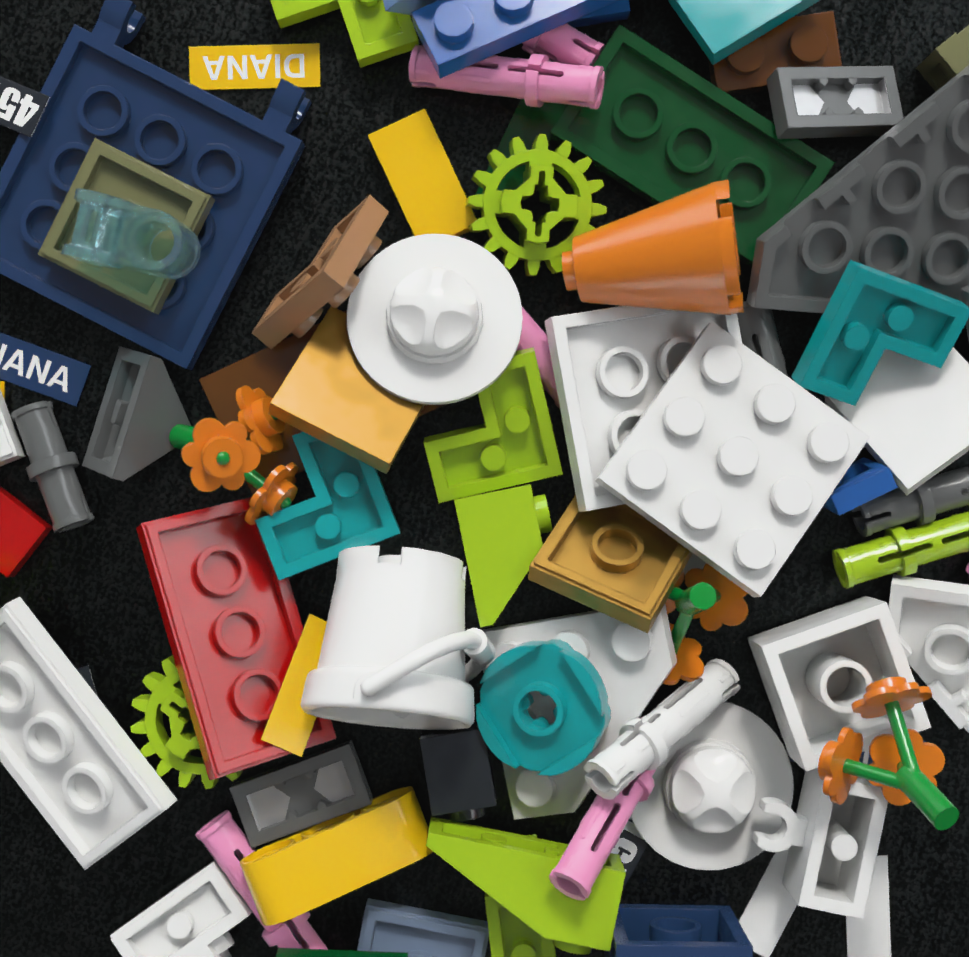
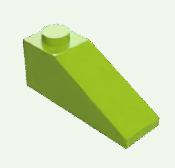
M431 816L426 846L545 939L553 940L554 946L569 953L586 955L591 953L592 948L610 952L626 874L620 855L610 853L591 888L592 891L589 897L583 901L575 900L561 893L553 886L549 879L551 871L557 866L569 844L453 822Z

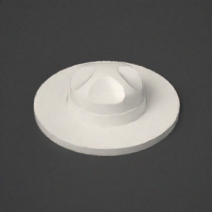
M447 234L412 236L382 250L359 274L360 281L350 294L347 307L349 340L363 370L376 384L390 394L410 402L427 405L459 402L475 396L488 388L504 373L511 363L518 348L522 332L523 316L520 296L505 266L480 245L470 240Z
M724 702L684 738L682 737L668 751V758L656 769L652 776L655 786L647 800L638 802L631 818L644 840L656 852L676 864L696 870H721L741 865L764 851L752 839L753 832L759 831L772 834L779 830L782 823L781 816L768 814L759 807L760 799L765 797L778 798L791 808L794 784L788 754L776 733L761 718L741 706Z

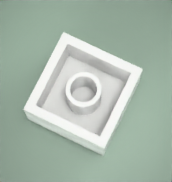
M863 596L747 638L789 757L806 772L818 768L819 758L824 746L830 740L837 741L843 727L851 728L854 732L862 734V752L869 750L870 743L876 736L880 734L893 735L887 714L876 718H862L860 713L853 712L851 706L853 702L863 699L866 687L869 684L882 678L904 677L907 683L915 682L887 602ZM923 702L914 704L913 708L902 712L907 729H914L920 732L931 728Z

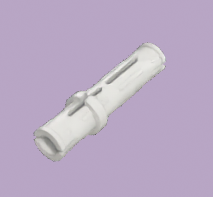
M712 659L704 666V672L699 679L685 682L659 703L649 714L641 719H631L623 725L615 742L593 759H590L583 767V770L588 772L585 775V779L592 790L604 799H614L639 774H642L645 770H655L668 758V751L682 737L684 738L712 714L718 706L739 691L740 685L736 683L740 679L735 669L721 659Z

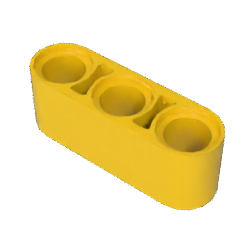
M408 786L375 797L371 805L305 828L262 847L244 857L239 864L262 924L270 926L295 918L426 857L433 851L426 846L429 828L413 787Z

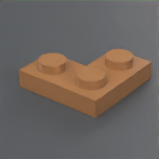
M369 195L335 225L311 264L275 295L252 331V334L272 349L290 333H293L297 338L302 337L319 319L323 312L321 307L326 303H329L333 308L341 305L354 291L360 281V278L353 273L355 269H359L366 264L380 247L382 240L376 236V233L389 211Z

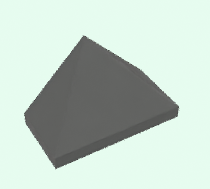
M119 346L82 466L112 479L124 481L174 449L170 444L169 435L175 425L184 424L191 426L161 358Z

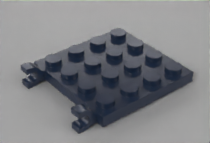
M105 0L92 33L74 24L40 93L50 98L32 137L19 133L0 171V274L175 364L192 370L306 147L302 140L292 136L291 133L302 122L311 105V101L305 97L306 92L304 89L281 78L271 99L270 106L263 120L123 49L124 45L131 43L137 36L146 17L135 10L136 5L130 0ZM94 138L215 199L159 315L38 255Z

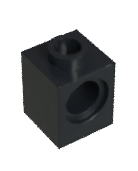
M474 719L473 724L469 728L456 730L422 729L420 745L432 816L447 814L448 820L453 822L468 821L484 816L486 814V807L496 806V788L489 747L481 736L476 719Z

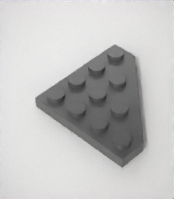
M969 65L756 239L747 304L754 308L824 313L850 260L962 302L960 288L969 286Z

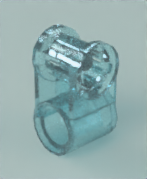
M76 189L74 199L80 205L71 242L63 244L61 255L109 269L121 270L123 268L164 279L184 277L195 268L200 258V244L197 235L186 224L161 210L136 205L124 199L92 190ZM172 230L174 246L171 253L164 259L154 261L151 255V244L154 238L160 232Z

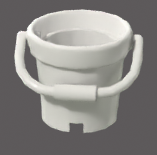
M359 546L340 551L336 581L317 669L311 670L307 674L301 698V708L303 711L324 719L380 727L423 730H456L471 727L475 718L474 689L468 682L476 677L487 664L493 661L496 650L482 630L471 628L465 631L466 567H463V561L440 552L402 547L401 555L379 556L380 546ZM465 652H466V653L468 654V656L471 658L470 661H469L466 665H465Z

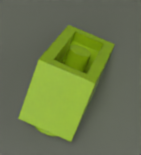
M531 484L454 500L480 628L495 623L528 573L531 562L543 546L541 534L552 532L545 494L533 496Z

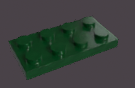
M621 25L618 26L593 67L603 66L605 73L603 96L599 108L595 110L589 107L567 105L550 131L549 137L559 145L565 140L571 142V152L581 159L588 156L592 160L590 165L653 205L712 182L729 180L730 198L718 201L719 204L732 202L739 260L751 268L756 239L817 190L835 163L799 139H777L774 123Z

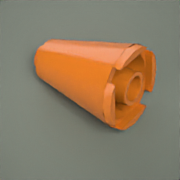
M729 180L712 182L573 237L572 251L562 252V271L567 291L578 290L581 302L721 315L743 313L744 302L739 282V275L741 273L732 202L719 204L718 201L730 198Z

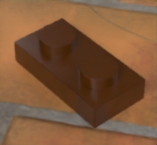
M834 11L792 17L713 65L708 59L711 83L734 97L768 91L766 80L777 67L842 66Z

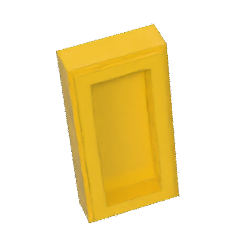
M426 109L420 110L368 135L414 236L423 234L460 236L470 231L468 226L477 219L472 208L466 206V195Z

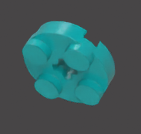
M562 640L529 641L511 648L497 657L488 666L480 684L484 683L480 690V703L476 704V721L481 736L497 758L515 769L522 766L530 771H540L537 775L553 776L575 768L595 750L611 720V709L608 704L607 691L598 671L585 656L575 651L567 642ZM539 691L542 696L549 695L556 704L553 710L554 717L556 718L554 723L550 724L544 716L536 719L530 716L528 708L534 703L530 692Z

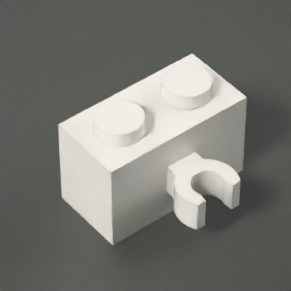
M818 768L805 771L797 813L778 798H761L759 807L768 814L781 816L782 823L779 830L772 834L754 831L752 839L760 848L768 852H782L789 848L782 884L798 906L863 920L888 801L885 799L881 787L874 786L868 780L858 777L856 782L851 784L845 802L842 805L832 803L830 796L823 793L824 780L820 779Z

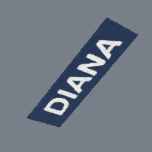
M0 333V379L77 407L91 365Z

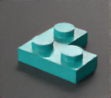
M850 260L791 377L798 385L805 389L856 406L885 349L942 368L969 318V307L959 300Z
M300 432L292 437L316 497L277 511L273 516L269 514L255 520L278 580L336 559L339 556V552L347 548L369 546L401 533L377 469L305 432Z

